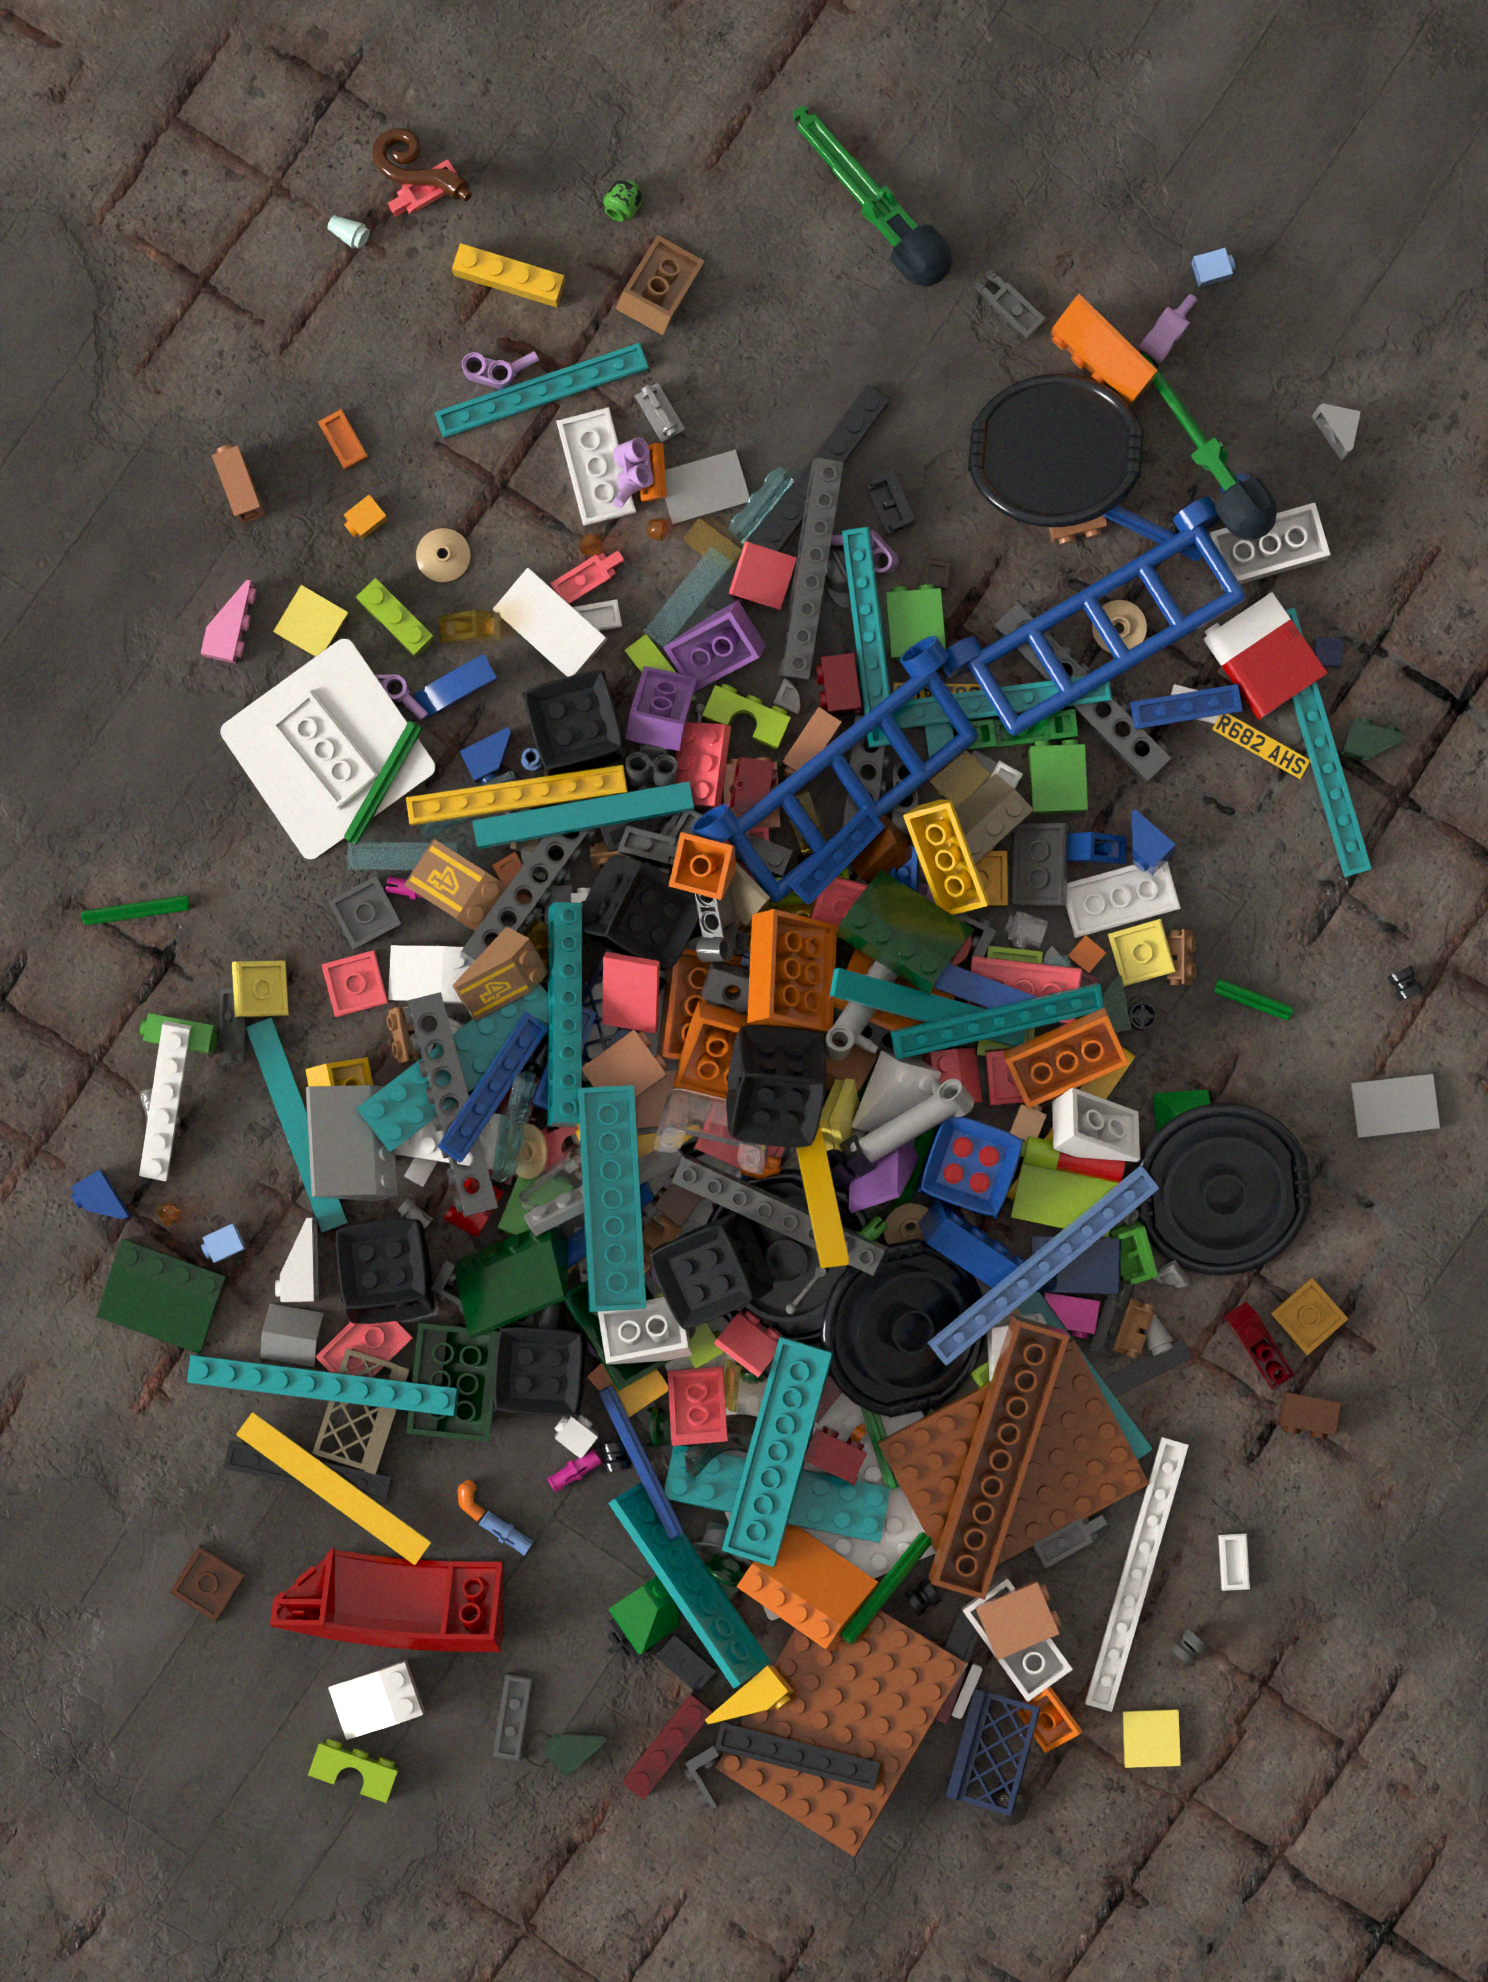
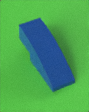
M485 654L444 675L413 696L428 712V715L425 717V719H428L473 696L475 692L498 680Z

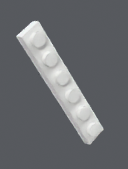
M164 1021L162 1024L139 1176L166 1181L168 1178L192 1026Z

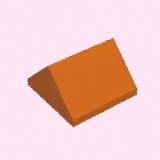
M680 832L669 887L722 900L736 872L735 845Z
M1050 1686L1027 1702L1026 1699L1021 1701L1041 1707L1034 1738L1045 1753L1083 1732ZM1021 1709L1016 1712L1025 1725L1030 1723L1033 1711Z

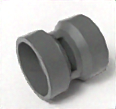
M1187 1629L1183 1633L1182 1640L1175 1642L1169 1649L1190 1668L1195 1663V1657L1198 1654L1204 1653L1208 1646L1190 1629ZM1187 1642V1643H1188L1193 1649H1195L1196 1651L1193 1652V1651H1192L1189 1647H1187L1184 1643Z

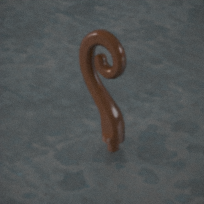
M395 128L382 133L376 139L372 151L373 161L377 169L387 178L403 184L438 187L455 200L462 198L467 202L471 199L472 193L468 190L469 183L452 171L445 169H404L397 167L388 160L386 156L387 150L396 142H405L409 145V148L405 152L393 151L392 158L395 162L404 165L417 159L420 154L421 145L418 138L412 132L402 128Z

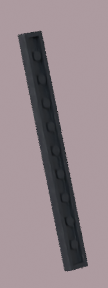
M867 384L813 459L822 458L845 463L889 403V399ZM812 460L751 543L779 552L803 520ZM739 559L707 602L716 611L736 601H739L741 604L744 598L729 594Z

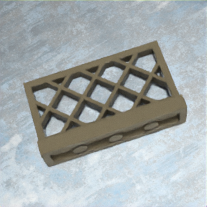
M346 1348L339 1373L344 1374L346 1371L347 1374L351 1375L347 1368L349 1357L354 1356L360 1358L366 1367L365 1370L355 1375L361 1376L368 1372L370 1377L375 1378L371 1370L382 1365L392 1369L389 1380L406 1382L410 1367ZM366 1361L376 1364L369 1367ZM329 1401L312 1454L356 1467L375 1475L396 1409L376 1407L369 1410L367 1405H363L367 1413L352 1420L345 1407L349 1403L339 1402L340 1404L333 1408L335 1401ZM342 1407L349 1422L334 1428L330 1415ZM378 1411L376 1420H374L372 1413ZM369 1416L373 1424L372 1432L361 1437L354 1423ZM329 1424L331 1431L325 1434L327 1425ZM351 1425L358 1439L343 1446L337 1431ZM334 1434L340 1448L331 1453L320 1450L322 1440ZM370 1437L366 1447L363 1440ZM360 1442L365 1451L362 1463L350 1459L346 1449ZM343 1451L345 1457L336 1454Z

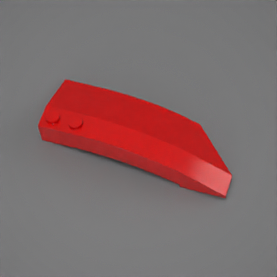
M333 1548L315 1567L311 1566L299 1576L292 1587L273 1598L270 1626L331 1640L389 1648L448 1652H501L504 1626L503 1562L418 1560L414 1565L407 1559L359 1554Z

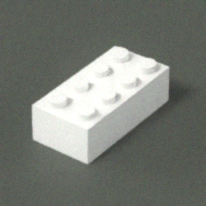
M1315 503L1277 513L1275 526L1266 536L1256 540H1244L1235 537L1227 528L1209 533L1240 584L1324 561L1330 556Z
M449 1107L445 1111L447 1113H453L457 1110V1108ZM494 1113L479 1135L488 1169L502 1171L510 1116ZM433 1120L395 1149V1155L449 1163L448 1158L443 1159L441 1150L437 1147L443 1137L441 1131L436 1132ZM467 1154L463 1162L457 1163L469 1166L471 1164V1156Z
M1006 1576L988 1589L985 1600L976 1597L961 1608L994 1656L995 1653L975 1606L1014 1590V1586ZM1051 1638L998 1660L1027 1702L1073 1670Z

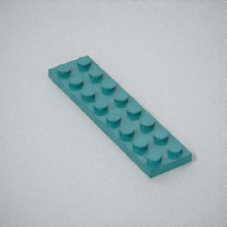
M540 983L530 993L477 1021L472 1019L453 1034L467 1092H470L477 1086L525 1012L530 1013L548 1027V993ZM438 1045L428 1054L433 1059H439L443 1056V1049ZM419 1061L356 1108L389 1152H392L431 1122L433 1115H437L434 1104L429 1105L425 1089L429 1088L427 1077H421L418 1066ZM439 1071L435 1075V1081L440 1086H446L450 1083V1076L445 1071ZM446 1098L442 1102V1108L445 1111L456 1101L452 1098Z
M634 1085L578 1088L589 1312L646 1309Z
M783 1336L779 1337L721 1551L772 1567L777 1565L804 1466L805 1454L811 1440L834 1352Z
M682 1445L673 1446L664 1490L669 1501L732 1513L746 1458ZM802 1470L787 1525L880 1543L891 1488L856 1481L855 1485L852 1486V1483L839 1477Z
M642 1482L608 1503L733 1688H736L771 1663L715 1578L707 1572L706 1565L683 1533L674 1539L668 1537Z

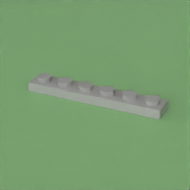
M672 1142L661 1145L654 1151L638 1157L640 1184L679 1166L682 1155ZM583 1184L581 1187L569 1193L561 1194L555 1200L543 1206H537L531 1212L523 1215L535 1236L584 1213Z

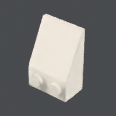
M391 945L388 1000L408 1001L441 992L444 1003L463 1004L452 985L471 966L470 963L460 957L461 950L464 947Z
M881 1051L851 1127L872 1132L931 1097L933 1092L930 1082L932 1079L939 1080L941 1072L924 1061L909 1057L896 1059L894 1053Z
M1073 1087L1052 1101L1054 1150L1080 1158L1133 1162L1140 1160L1138 1111Z
M306 1218L280 1273V1280L275 1281L276 1297H280V1302L319 1301L317 1218Z
M665 1297L646 1300V1309L598 1312L606 1364L667 1361L693 1356L688 1329H682L677 1323Z
M407 1659L328 1687L346 1740L402 1723L425 1713Z

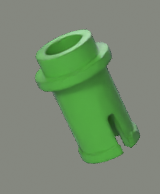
M875 1215L860 1232L856 1231V1233L875 1241L888 1229V1226L883 1222L875 1229L874 1227L882 1220Z

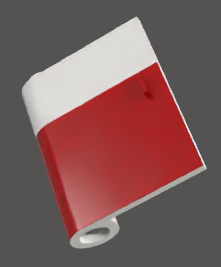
M1273 592L1222 626L1216 623L1204 631L1207 635L1203 639L1233 684H1238L1239 693L1258 720L1328 673Z

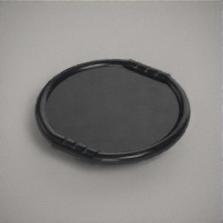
M1071 374L1039 375L1008 386L995 395L982 408L971 426L968 471L981 495L994 508L1006 516L1025 524L1039 527L1074 526L1106 514L1122 502L1131 492L1137 480L1141 477L1144 429L1141 427L1130 405L1106 385L1086 377Z
M1212 1103L1195 1107L1179 1114L1162 1126L1151 1138L1141 1154L1136 1167L1137 1169L1139 1166H1142L1159 1187L1155 1193L1137 1207L1139 1212L1138 1222L1145 1226L1148 1240L1170 1261L1176 1260L1181 1267L1200 1274L1215 1276L1241 1274L1272 1261L1296 1238L1306 1220L1309 1208L1312 1206L1307 1153L1304 1152L1296 1137L1284 1124L1270 1114L1247 1105Z
M781 1169L779 1174L762 1180L752 1177L744 1180L809 1210L801 1170ZM834 1186L842 1226L854 1232H860L869 1223L868 1217L863 1209L851 1213L849 1210V1191ZM717 1204L707 1224L736 1212ZM745 1217L752 1227L769 1266L773 1280V1289L764 1297L752 1300L741 1308L723 1315V1317L730 1323L741 1309L745 1312L750 1310L761 1319L760 1323L767 1329L769 1327L776 1329L783 1337L809 1345L820 1343L821 1321L827 1298L835 1282L849 1265L825 1268L826 1276L817 1280L796 1306V1312L788 1314L785 1310L786 1305L796 1299L814 1277L816 1268L820 1266L817 1250Z
M919 1238L884 1245L889 1247V1250L878 1274L874 1276L849 1265L832 1287L821 1321L822 1349L834 1352L829 1373L837 1387L846 1397L861 1408L872 1413L888 1416L889 1418L940 1407L970 1377L979 1360L985 1340L984 1334L947 1366L928 1345L927 1342L983 1296L975 1277Z

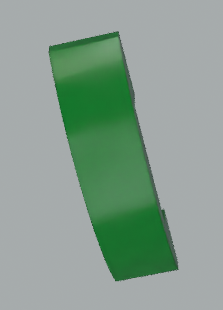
M1075 709L1058 711L1016 736L1009 734L1000 719L971 721V724L978 733V738L969 746V750L1035 744L1037 741H1056L1078 737Z

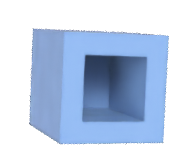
M1226 248L1194 256L1191 262L1199 288L1230 280L1233 274L1232 271L1235 270L1234 259L1231 254L1227 255Z
M230 1224L202 1237L204 1240V1244L201 1245L207 1260L212 1258L214 1263L247 1249L236 1224Z

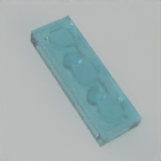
M778 466L775 471L770 472L759 491L751 495L743 511L732 519L728 530L740 543H745L794 482L785 469Z

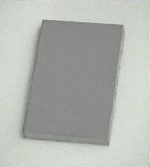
M736 449L665 470L667 492L665 501L672 525L751 503Z
M1433 1074L1350 1084L1357 1138L1440 1128Z

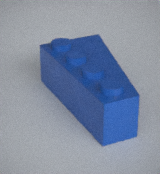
M940 1199L935 1201L918 1223L929 1246L991 1288H994L1026 1261L1020 1255L1014 1256L1004 1244L998 1240L994 1241L982 1229L970 1223Z

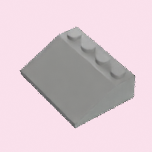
M384 1086L306 1087L312 1197L380 1201L398 1196L395 1149L392 1152L388 1151L356 1109Z

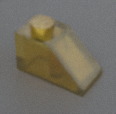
M471 610L439 616L440 643H484L500 640L499 612Z

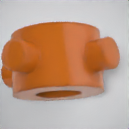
M862 1423L860 1426L857 1425L849 1438L860 1442L866 1433V1426Z

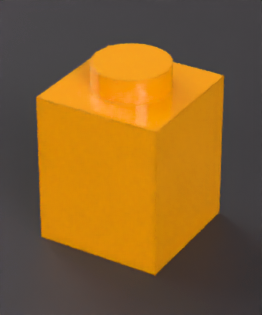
M370 495L366 496L344 514L347 520L344 526L353 537L358 534L362 540L388 521L385 513Z

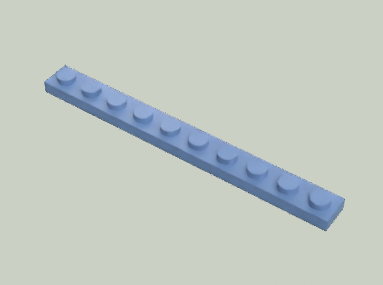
M1139 1166L927 1342L928 1345L947 1366L1159 1189L1157 1184L1146 1170Z

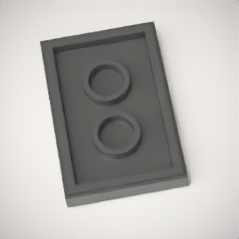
M1023 823L1014 831L1012 906H1066L1069 824Z

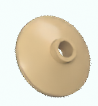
M447 528L435 529L427 533L419 542L416 551V560L421 572L427 578L440 583H447L460 578L467 570L471 559L470 548L465 538L458 532ZM441 549H445L448 552L447 557L444 559L438 557V552Z
M1114 600L1102 606L1113 625L1121 624L1124 631L1119 633L1129 650L1143 642L1147 632V623L1144 614L1135 604L1125 600ZM1092 623L1095 641L1103 650L1111 653Z
M521 1124L513 1130L509 1138V1161L518 1176L524 1179L538 1177L544 1170L547 1162L546 1140L542 1132L535 1125Z
M906 1203L893 1209L885 1220L888 1229L884 1231L887 1244L915 1238L925 1241L918 1223L929 1208L918 1203ZM908 1223L915 1224L912 1230H907L905 1226Z

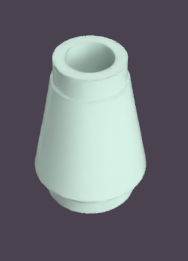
M336 215L328 223V230L332 231L333 234L351 248H363L370 235V230L366 228L364 223Z

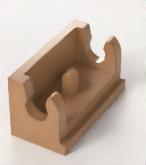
M661 1214L656 1218L659 1222L651 1219L642 1230L644 1274L652 1266L651 1251L663 1243L673 1241L683 1230Z

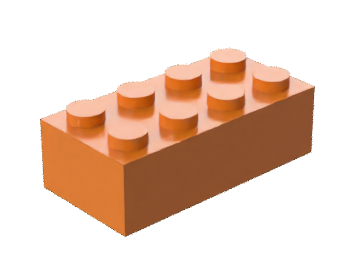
M1105 1007L1003 1052L1005 1061L1027 1109L1063 1094L1072 1087H1079L1129 1065L1127 1056Z

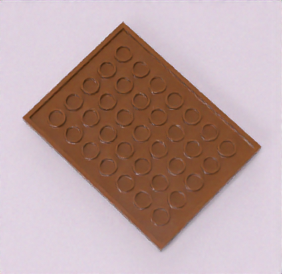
M1073 1338L1068 1341L996 1565L1034 1546L1035 1542L1080 1518L1083 1520L1150 1484ZM991 1382L877 1442L927 1537H931V1544L935 1552L938 1549Z
M881 1609L853 1644H848L841 1639L833 1652L824 1649L795 1628L774 1665L794 1690L788 1696L791 1700L780 1710H777L775 1707L772 1710L744 1716L739 1726L882 1762L876 1790L873 1791L726 1752L722 1754L715 1769L848 1854L856 1857L968 1663Z

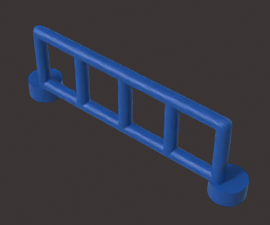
M1208 496L1191 503L1173 518V522L1180 533L986 648L982 649L974 636L955 643L946 649L949 656L941 667L949 679L959 677L971 671L1009 734L1016 736L1242 603L1246 597L1245 591L1207 532L1210 527L1220 520L1215 510L1214 502ZM1195 543L1226 593L1184 617L1155 571L1154 566ZM1140 576L1170 626L1129 650L1098 600ZM1084 609L1115 659L1073 683L1043 635V632ZM1029 642L1059 692L1017 716L987 666Z
M936 636L924 638L906 650L900 657V662L911 678L743 815L737 818L728 804L719 805L706 812L693 824L691 828L696 836L724 842L728 839L731 845H735V851L763 891L770 897V901L780 902L793 891L788 883L831 840L829 839L826 842L794 796L797 791L830 765L859 809L861 810L863 806L868 807L879 819L883 814L889 813L977 740V731L936 671L945 663L949 656ZM927 687L958 732V735L923 763L892 717V714ZM879 726L910 774L875 802L843 754ZM781 805L813 853L777 882L745 834Z

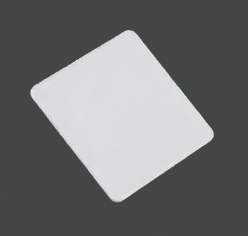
M340 639L229 719L221 727L222 738L296 847L307 859L319 857L345 838L344 835L375 780L342 808L336 810L269 724L309 690H313L378 773H380L407 725V721L353 642L348 639ZM419 739L415 742L374 816L434 773L435 763Z

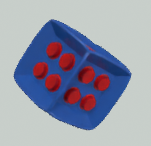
M952 1116L940 1123L935 1131L920 1174L918 1189L915 1192H920L934 1200L940 1199L950 1206L956 1208L963 1207L967 1211L971 1210L974 1214L988 1216L996 1220L1009 1191L1020 1158L1022 1143L1025 1140L999 1128L967 1117Z

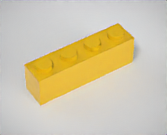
M461 243L452 267L453 274L456 277L556 308L565 285V277L562 274Z

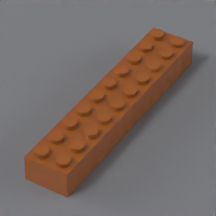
M1012 1315L930 1570L929 1579L932 1585L983 1600L986 1599L1070 1336L1066 1330Z

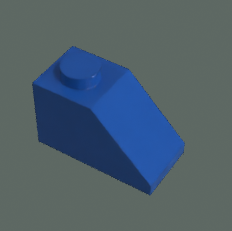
M509 727L459 751L475 783L481 781L483 785L497 778L496 773L501 770L512 737Z
M1135 809L1131 813L1133 863L1142 872L1148 871L1153 876L1174 855L1176 844Z
M1094 832L1068 833V861L1094 864H1126L1127 837Z
M103 1170L94 1172L71 1187L74 1191L71 1197L79 1209L83 1207L85 1211L126 1220L131 1217Z

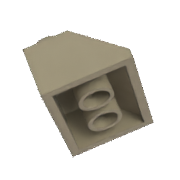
M994 774L955 810L975 866L1027 820L1034 811L1023 797L997 774Z
M736 862V872L731 880L730 887L738 929L742 927L745 931H748L752 927V914L770 910V897Z

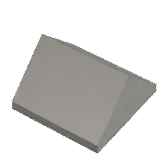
M1322 403L1311 417L1339 459L1343 461L1353 450L1361 411Z
M269 1304L262 1329L260 1358L315 1367V1356L318 1351L324 1313Z

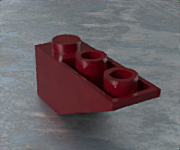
M1247 1301L1223 1316L1271 1390L1294 1376L1261 1318Z

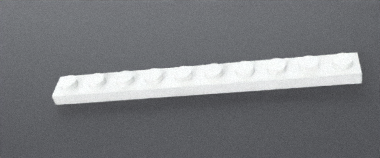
M1163 1437L1160 1439L1149 1477L1150 1484L1147 1485L1085 1699V1704L1110 1712L1113 1710L1189 1446L1187 1444Z

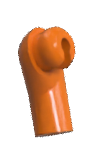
M769 1156L766 1159L767 1165L761 1166L744 1162L740 1169L741 1175L760 1180L777 1175L782 1169L780 1166L781 1158Z
M466 1480L458 1487V1503L462 1510L475 1521H478L486 1511L474 1502V1492L477 1490L476 1484L472 1480Z

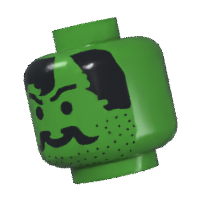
M632 180L615 181L603 199L607 215L619 222L631 220L644 201L643 195L639 191V185Z

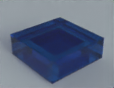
M1316 637L1314 654L1323 666L1340 668L1343 639Z

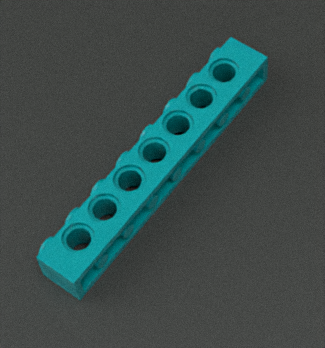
M554 902L548 907L549 1029L547 1126L576 1127L579 1125L577 1089L582 1088V903Z

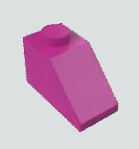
M1043 1293L1044 1300L1065 1329L1072 1330L1071 1336L1088 1338V1333L1095 1334L1100 1301Z

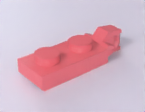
M445 160L432 168L445 169L456 173L449 160ZM404 184L401 186L402 189L397 192L399 197L390 201L388 205L393 215L397 217L407 212V210L409 214L417 212L447 193L434 186Z
M616 551L607 558L604 553L598 556L596 554L550 584L555 592L569 604H572L609 581L611 577L616 575L614 568L625 561L619 551Z

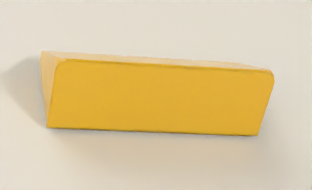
M658 1370L620 1391L616 1386L614 1387L629 1418L669 1391L667 1382Z

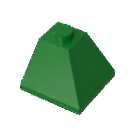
M1208 1090L1153 1093L1155 1132L1179 1114L1195 1107L1210 1104Z
M657 1575L644 1582L608 1609L639 1655L680 1626L678 1606Z

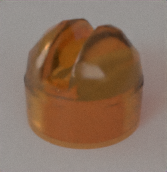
M661 518L649 520L645 529L647 535L654 540L663 541L667 531V520Z
M592 533V535L585 534L580 542L581 553L586 556L599 555L602 552L600 536L596 533Z
M167 1202L157 1208L158 1217L166 1226L173 1225L181 1216L180 1208L175 1209L176 1203Z

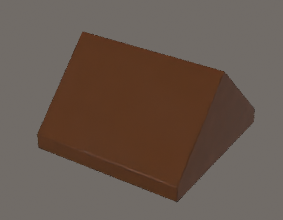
M885 814L879 818L885 828L851 862L858 878L868 883H871L880 870L890 875V871L894 867L897 872L900 867L904 866L912 858V849L909 846L913 843Z

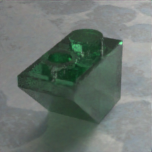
M1358 717L1357 720L1353 719L1350 721L1340 753L1368 761L1402 743L1406 735L1400 734L1399 728L1384 725V728L1374 726V721Z

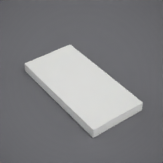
M609 407L557 420L583 526L636 514L632 494L622 508L616 507L613 503L621 491L618 487L617 476L624 469L617 465L613 456L614 448L619 444Z
M529 568L523 572L493 608L499 616L567 677L579 674L608 640L606 636Z
M309 690L269 724L336 810L342 808L379 775L313 690Z
M1168 862L1153 876L1148 871L1142 872L1135 865L1067 883L1066 910L1074 938L1181 909Z

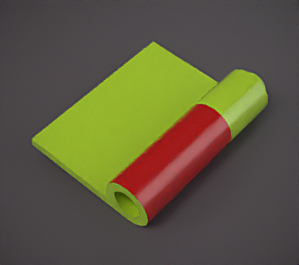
M1028 1136L1027 1141L1022 1143L1020 1157H1023L1011 1218L1065 1229L1121 1182L1126 1161L1074 1157L1054 1150L1053 1141ZM1110 1230L1102 1237L1108 1238Z

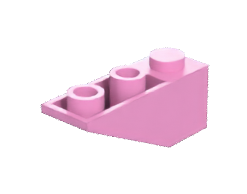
M246 580L206 627L201 649L203 657L236 664L237 657H242L245 642H242L241 638L243 631H248L251 616L247 615L249 604H254L257 589L253 588L254 584L251 580Z

